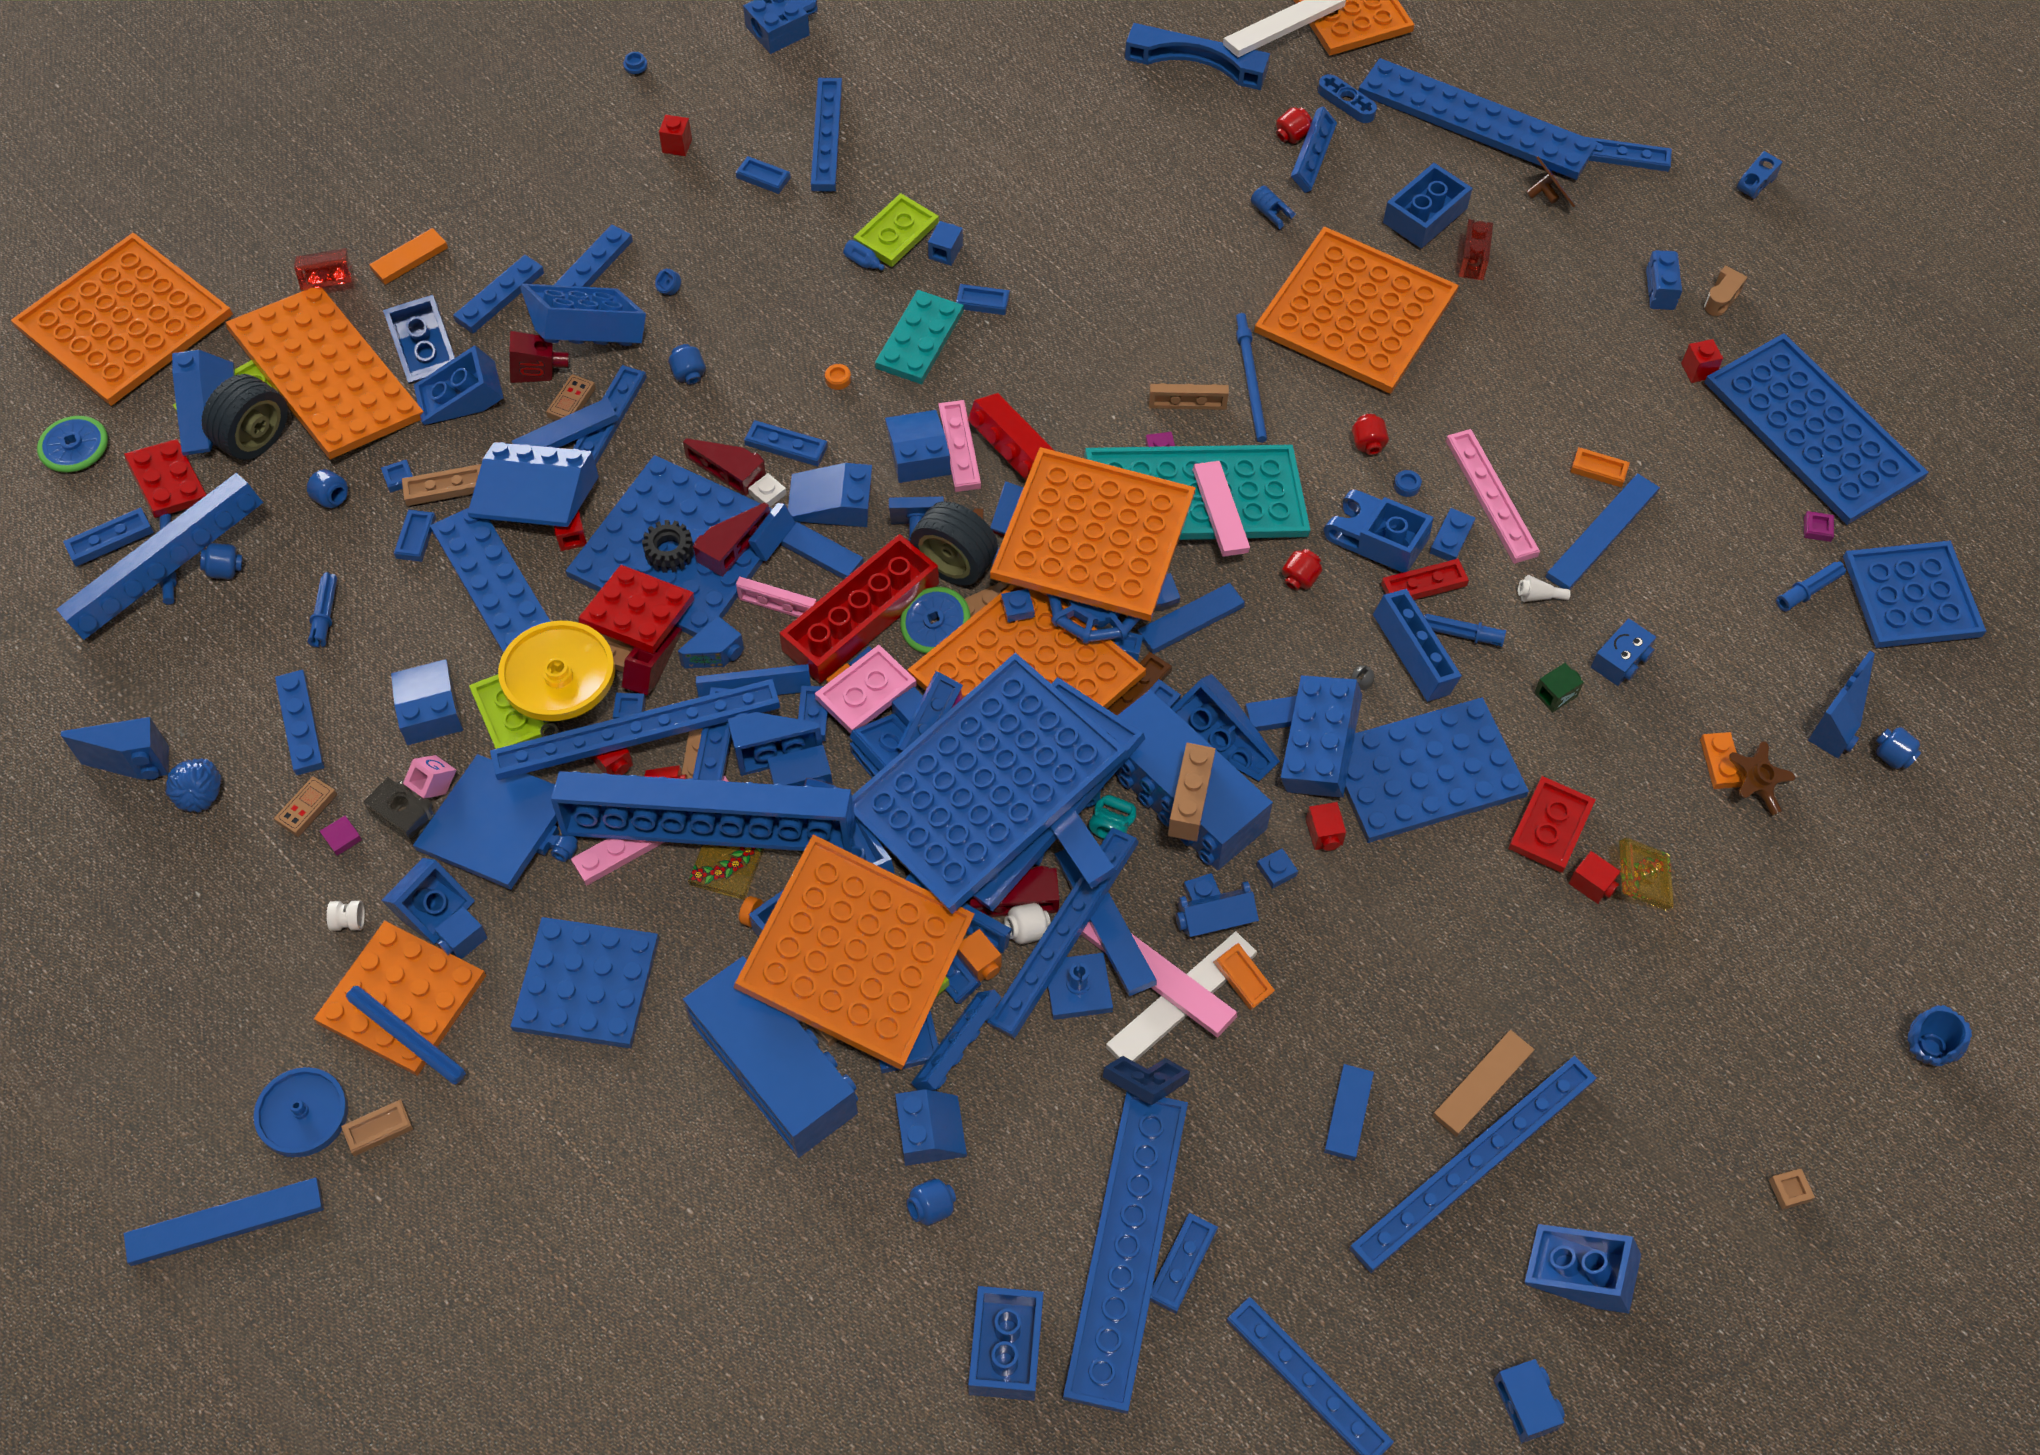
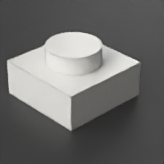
M769 473L748 488L750 496L761 504L765 502L769 507L787 495L786 488Z

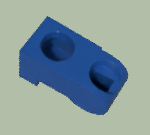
M1763 151L1744 173L1737 185V189L1755 199L1763 188L1777 178L1782 161ZM1764 161L1770 162L1773 168L1765 167L1763 165Z

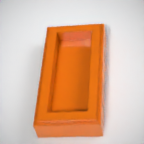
M1578 447L1570 473L1622 488L1630 462Z
M1239 943L1213 961L1250 1010L1275 991Z

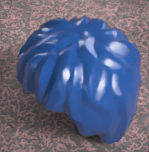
M208 759L186 760L177 764L168 773L165 792L175 806L183 811H206L219 794L222 778L214 763Z
M1937 1005L1916 1017L1910 1026L1907 1040L1910 1044V1051L1913 1055H1916L1917 1060L1922 1061L1924 1064L1943 1066L1958 1061L1963 1057L1970 1044L1972 1030L1970 1024L1965 1022L1963 1016L1958 1015L1957 1012L1952 1011L1951 1008L1945 1005Z

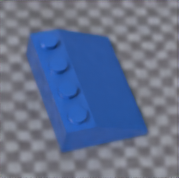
M521 284V291L534 329L547 342L558 343L559 340H568L571 343L583 344L584 341H593L600 345H607L608 342H617L624 346H631L632 343H642L646 313L616 288Z
M494 442L482 460L468 516L472 518L568 527L599 477L592 451Z

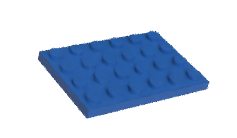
M1482 697L1355 733L1344 792L1367 843L1518 800L1527 797L1529 790Z

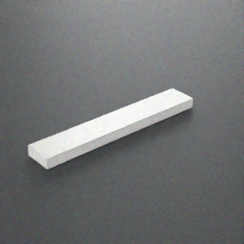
M1303 0L1225 37L1223 45L1234 55L1240 57L1344 7L1346 0Z
M1235 931L1189 971L1187 975L1213 994L1227 982V979L1213 961L1237 943L1241 945L1251 960L1256 956L1257 951ZM1161 996L1106 1044V1048L1117 1059L1125 1056L1135 1062L1188 1015Z

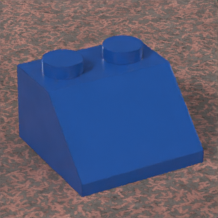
M422 858L381 900L402 922L432 944L439 940L435 928L460 908L464 907L467 910L475 902L436 860Z
M928 1089L895 1094L905 1166L967 1157L958 1096Z

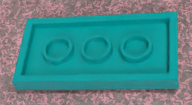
M917 290L876 359L875 369L922 385L962 316L964 305Z

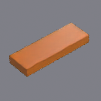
M431 228L369 264L371 271L386 285L446 250L448 246L446 241Z

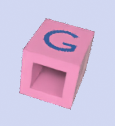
M436 755L416 758L412 760L403 784L423 799L445 795L456 769Z

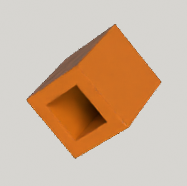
M978 929L962 940L957 954L981 982L984 979L990 980L995 977L1002 967V955L985 934Z

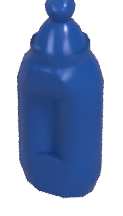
M849 240L846 243L843 253L848 259L863 268H879V270H884V265L880 263L879 258L876 257V254L871 249L855 240Z

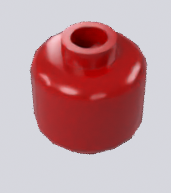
M1292 107L1276 120V134L1282 142L1288 141L1289 143L1296 144L1307 135L1312 119L1305 109Z
M1375 414L1360 416L1352 427L1356 448L1368 455L1380 453L1389 442L1385 421Z
M1307 549L1294 551L1282 568V574L1286 578L1285 584L1295 591H1298L1299 588L1304 590L1310 589L1323 570L1320 564L1321 559Z

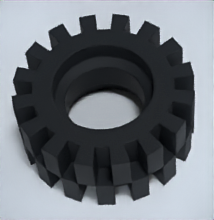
M664 520L665 525H661L660 521L656 522V528L654 529L650 526L648 528L649 533L645 532L643 535L644 540H642L648 564L650 566L653 565L657 571L661 567L664 573H667L668 568H671L672 572H677V566L682 570L685 568L684 562L689 564L691 557L694 556L693 541L689 529L687 530L684 524L679 526V522L675 520L672 525L669 520ZM668 541L679 544L677 548L671 551H661L658 549L662 543Z

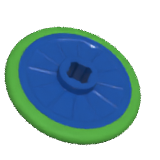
M71 416L58 420L42 433L38 441L37 453L39 459L46 467L58 472H76L85 469L98 461L105 452L108 444L107 431L99 421L87 416Z
M946 587L925 589L903 611L900 620L902 635L913 649L927 654L970 619L969 606L965 599L952 589ZM940 618L939 621L931 623L932 619Z

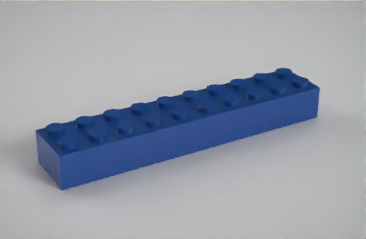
M559 771L551 797L561 834L565 836L804 851L812 835H816L851 853L856 828L851 789L838 787L822 788L782 784H757L752 782H726L722 780L709 781L692 778L676 779Z

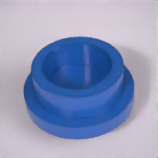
M630 52L625 56L623 62L624 69L628 73L639 74L646 70L647 60L640 52Z

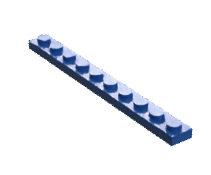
M773 679L493 749L490 750L496 778L501 780L728 722L729 718H733L741 713H763L779 709L780 702Z
M1574 1055L1355 1241L1349 1250L1370 1273H1373L1591 1086L1597 1078Z

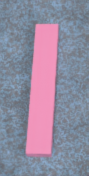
M1469 429L1448 435L1446 438L1447 445L1512 562L1515 564L1538 557L1540 553L1539 548L1472 430Z
M1088 922L1081 935L1106 953L1091 924ZM1132 934L1157 980V985L1151 988L1218 1038L1237 1018V1012Z

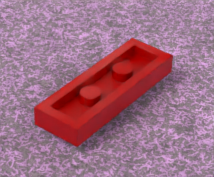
M1458 558L1382 578L1381 585L1385 594L1407 589L1413 600L1466 587L1469 579Z

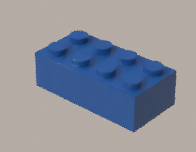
M1301 675L1281 773V780L1287 792L1332 797L1344 796L1362 699L1357 679Z

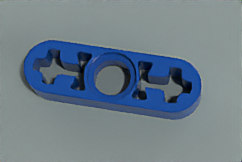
M1327 74L1320 78L1318 86L1320 96L1361 123H1369L1374 120L1377 109L1374 101L1335 75ZM1348 96L1353 100L1344 101L1341 97Z

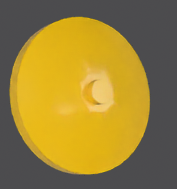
M573 621L546 622L524 631L508 645L501 657L498 669L501 689L509 704L521 714L542 721L571 719L591 710L606 696L615 676L613 654L605 638L593 628Z

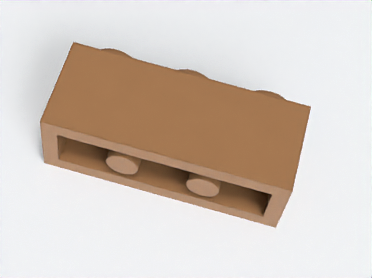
M1186 743L1170 816L1168 836L1197 842L1216 748Z

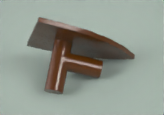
M1539 156L1536 157L1548 174L1527 190L1529 196L1534 198L1543 191L1551 204L1556 203L1560 197L1551 186L1555 182L1570 204L1575 207L1549 168Z

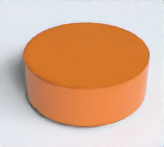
M842 364L829 366L825 371L827 386L834 390L848 387L851 382L849 368Z
M749 896L744 900L739 912L741 924L752 927L749 914L763 904L762 899Z

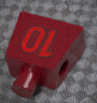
M510 331V383L552 380L553 367L568 368V352H554L553 343L545 341L540 335Z

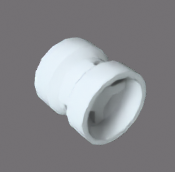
M341 901L329 902L327 907V925L330 931H341L346 927L350 930L363 929L365 909L362 901H351L349 904H343Z

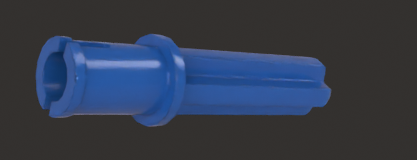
M1840 561L1833 562L1805 581L1794 583L1792 589L1777 597L1776 603L1782 611L1787 612L1800 602L1809 601L1811 595L1846 573L1844 564Z
M329 572L324 573L320 578L314 614L310 616L309 620L311 629L307 642L313 647H320V641L321 647L326 645L328 627L332 625L330 615L337 577Z
M1432 614L1424 615L1435 632L1475 640L1474 643L1476 644L1479 641L1499 647L1503 646L1506 634L1504 629L1483 626L1482 622H1479V625Z

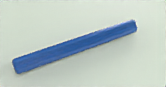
M353 986L347 992L346 998L350 1003L452 1084H458L464 1078L466 1073L462 1067L362 988Z

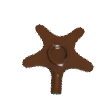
M1765 741L1759 744L1753 757H1746L1732 752L1729 755V759L1742 777V786L1739 790L1740 797L1745 799L1752 793H1756L1763 799L1771 816L1781 813L1782 809L1774 796V788L1778 783L1795 780L1794 773L1770 764L1768 759L1769 745Z

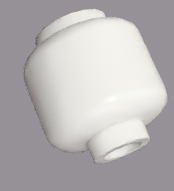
M1037 903L1014 906L1009 910L1008 916L1004 919V925L1012 929L1010 939H1013L1017 944L1039 941L1051 923L1048 912L1043 911L1042 907Z

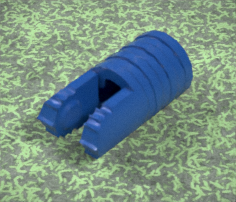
M1267 186L1259 187L1251 197V203L1279 229L1284 226L1283 221L1276 216L1280 210L1290 219L1296 215Z

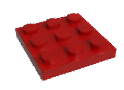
M620 565L578 617L579 623L587 625L603 635L654 654L694 601V592Z

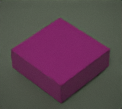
M1807 511L1804 516V538L1831 542L1834 538V515Z
M346 816L320 830L321 835L336 856L362 841L360 835Z

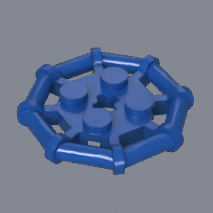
M1046 594L1049 597L1053 616L1051 622L1053 625L1062 627L1083 640L1085 644H1089L1091 641L1116 638L1124 640L1128 637L1129 631L1140 620L1139 618L1128 616L1121 623L1118 619L1121 613L1069 599V607L1062 610L1060 597ZM1075 616L1087 624L1086 628L1081 627L1069 618ZM1107 624H1111V626L1113 627L1107 629L1092 630L1093 625L1095 627L1102 628L1105 627Z

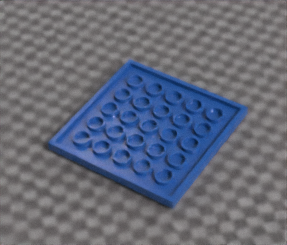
M654 455L566 569L567 577L599 592L620 565H624L694 592V601L675 624V626L682 628V632L694 637L717 616L723 619L738 598L736 582L739 576L751 580L763 563V560L757 557L750 545L723 577L696 562L695 553L691 557L689 564L684 562L685 568L682 570L677 566V572H672L671 568H668L667 573H664L661 567L657 571L653 565L650 566L648 564L642 545L643 535L645 532L649 533L648 528L650 526L655 529L656 522L660 521L661 525H665L664 520H669L672 525L675 520L679 522V526L684 524L686 529H689L694 546L696 539L700 535H704L710 527L761 503ZM668 541L662 543L658 549L661 551H671L677 548L679 544Z

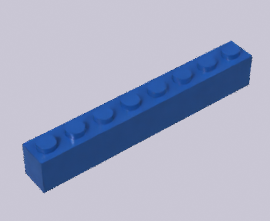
M235 473L56 610L77 634L85 640L259 507L263 501L240 475Z

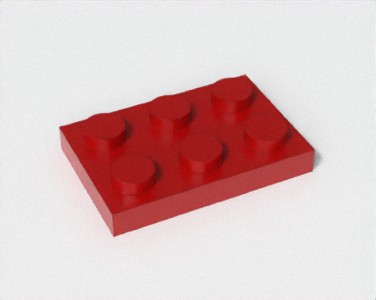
M178 439L124 453L125 461L154 518L188 509L206 496L186 455L183 456Z
M1541 776L1508 849L1563 873L1596 799Z

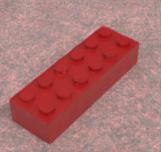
M901 534L897 535L779 633L782 651L798 665L808 664L810 676L821 684L897 620L923 590L936 587L939 584L938 565Z

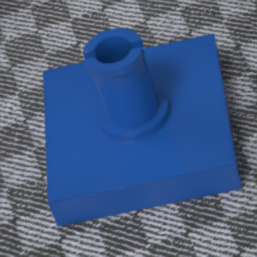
M944 497L889 498L891 524H909L910 542L911 534L924 514L935 503L944 502Z
M1104 953L1065 958L1048 985L1053 1020L1113 1012Z

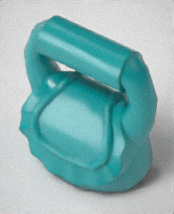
M1103 796L1094 807V814L1089 819V828L1092 833L1102 839H1105L1112 827L1127 833L1128 827L1136 819V807L1133 803L1115 796ZM1106 805L1130 815H1120L1118 813L1110 811L1109 809L1103 808V806Z

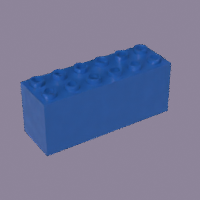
M1150 689L1117 715L1143 732L1146 739L1115 774L1125 788H1131L1138 795L1140 802L1147 808L1151 807L1158 814L1160 821L1169 827L1186 743L1207 747L1212 746ZM1215 750L1197 842L1181 838L1180 840L1187 846L1191 845L1205 864L1212 865L1218 871L1267 830L1273 802Z
M742 956L683 998V1002L691 1025L797 1158H800L858 1114L856 1103L858 1097L855 1094L857 1088L847 1074L842 1076L836 1069L838 1065L833 1056L828 1051L823 1053L817 1046L819 1044L818 1039L809 1028L804 1030L799 1024L800 1020L733 988L747 961Z

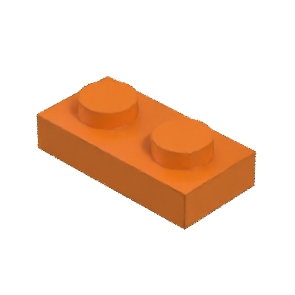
M1731 732L1703 734L1700 742L1713 789L1741 787V774L1729 759V755L1732 752H1736Z

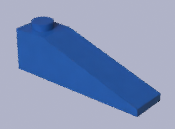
M201 350L172 353L173 382L182 454L184 456L210 452L213 443L203 433L201 426L202 412L214 390L222 382L235 376V365L231 361Z
M1872 651L1868 652L1808 740L1836 758H1839L1844 750L1850 752L1859 737L1855 736V733L1862 722L1875 655Z
M1213 674L1200 679L1171 708L1213 748H1216L1235 768L1257 781L1262 780L1280 762L1233 696Z

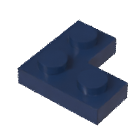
M1121 1056L1105 1066L1103 1078L1151 1105L1187 1083L1190 1071L1167 1058L1146 1069L1125 1056Z

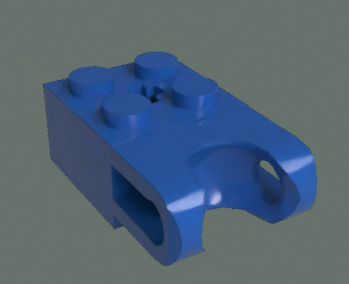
M1351 490L1343 499V510L1351 518L1334 516L1324 527L1325 537L1330 542L1404 573L1410 570L1428 542L1433 517L1386 497L1381 500L1361 491Z

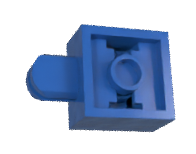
M753 0L743 5L745 25L763 47L772 54L810 35L808 16L818 12L817 0Z

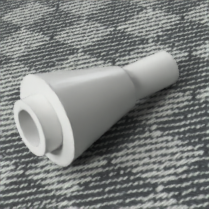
M1527 575L1519 583L1518 595L1521 596L1523 602L1551 598L1569 600L1570 590L1556 588Z

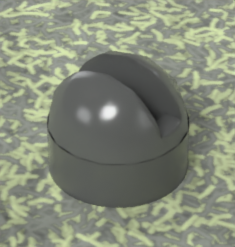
M1360 665L1353 671L1351 679H1357L1360 690H1366L1373 684L1374 672L1366 665ZM1362 673L1365 674L1362 680L1358 679Z

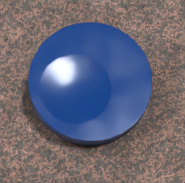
M303 1067L286 1071L267 1084L259 1095L254 1109L255 1129L266 1146L280 1155L305 1157L315 1154L329 1146L341 1133V1126L345 1125L348 1116L347 1097L338 1081L323 1070Z

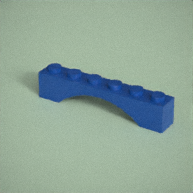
M1133 23L1125 49V60L1146 65L1167 60L1199 62L1223 72L1239 86L1257 90L1262 89L1268 72L1270 53L1253 50L1237 57L1222 42Z

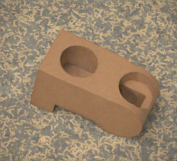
M1725 265L1720 271L1715 286L1711 288L1704 304L1705 311L1713 316L1723 315L1742 292L1747 276Z

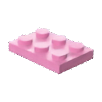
M877 645L815 693V699L851 733L852 730L867 725L889 708L893 700L912 687H916V679L880 645Z

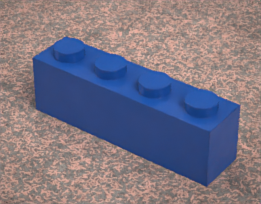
M1403 589L1383 595L1373 616L1426 701L1450 695L1462 675L1408 590Z

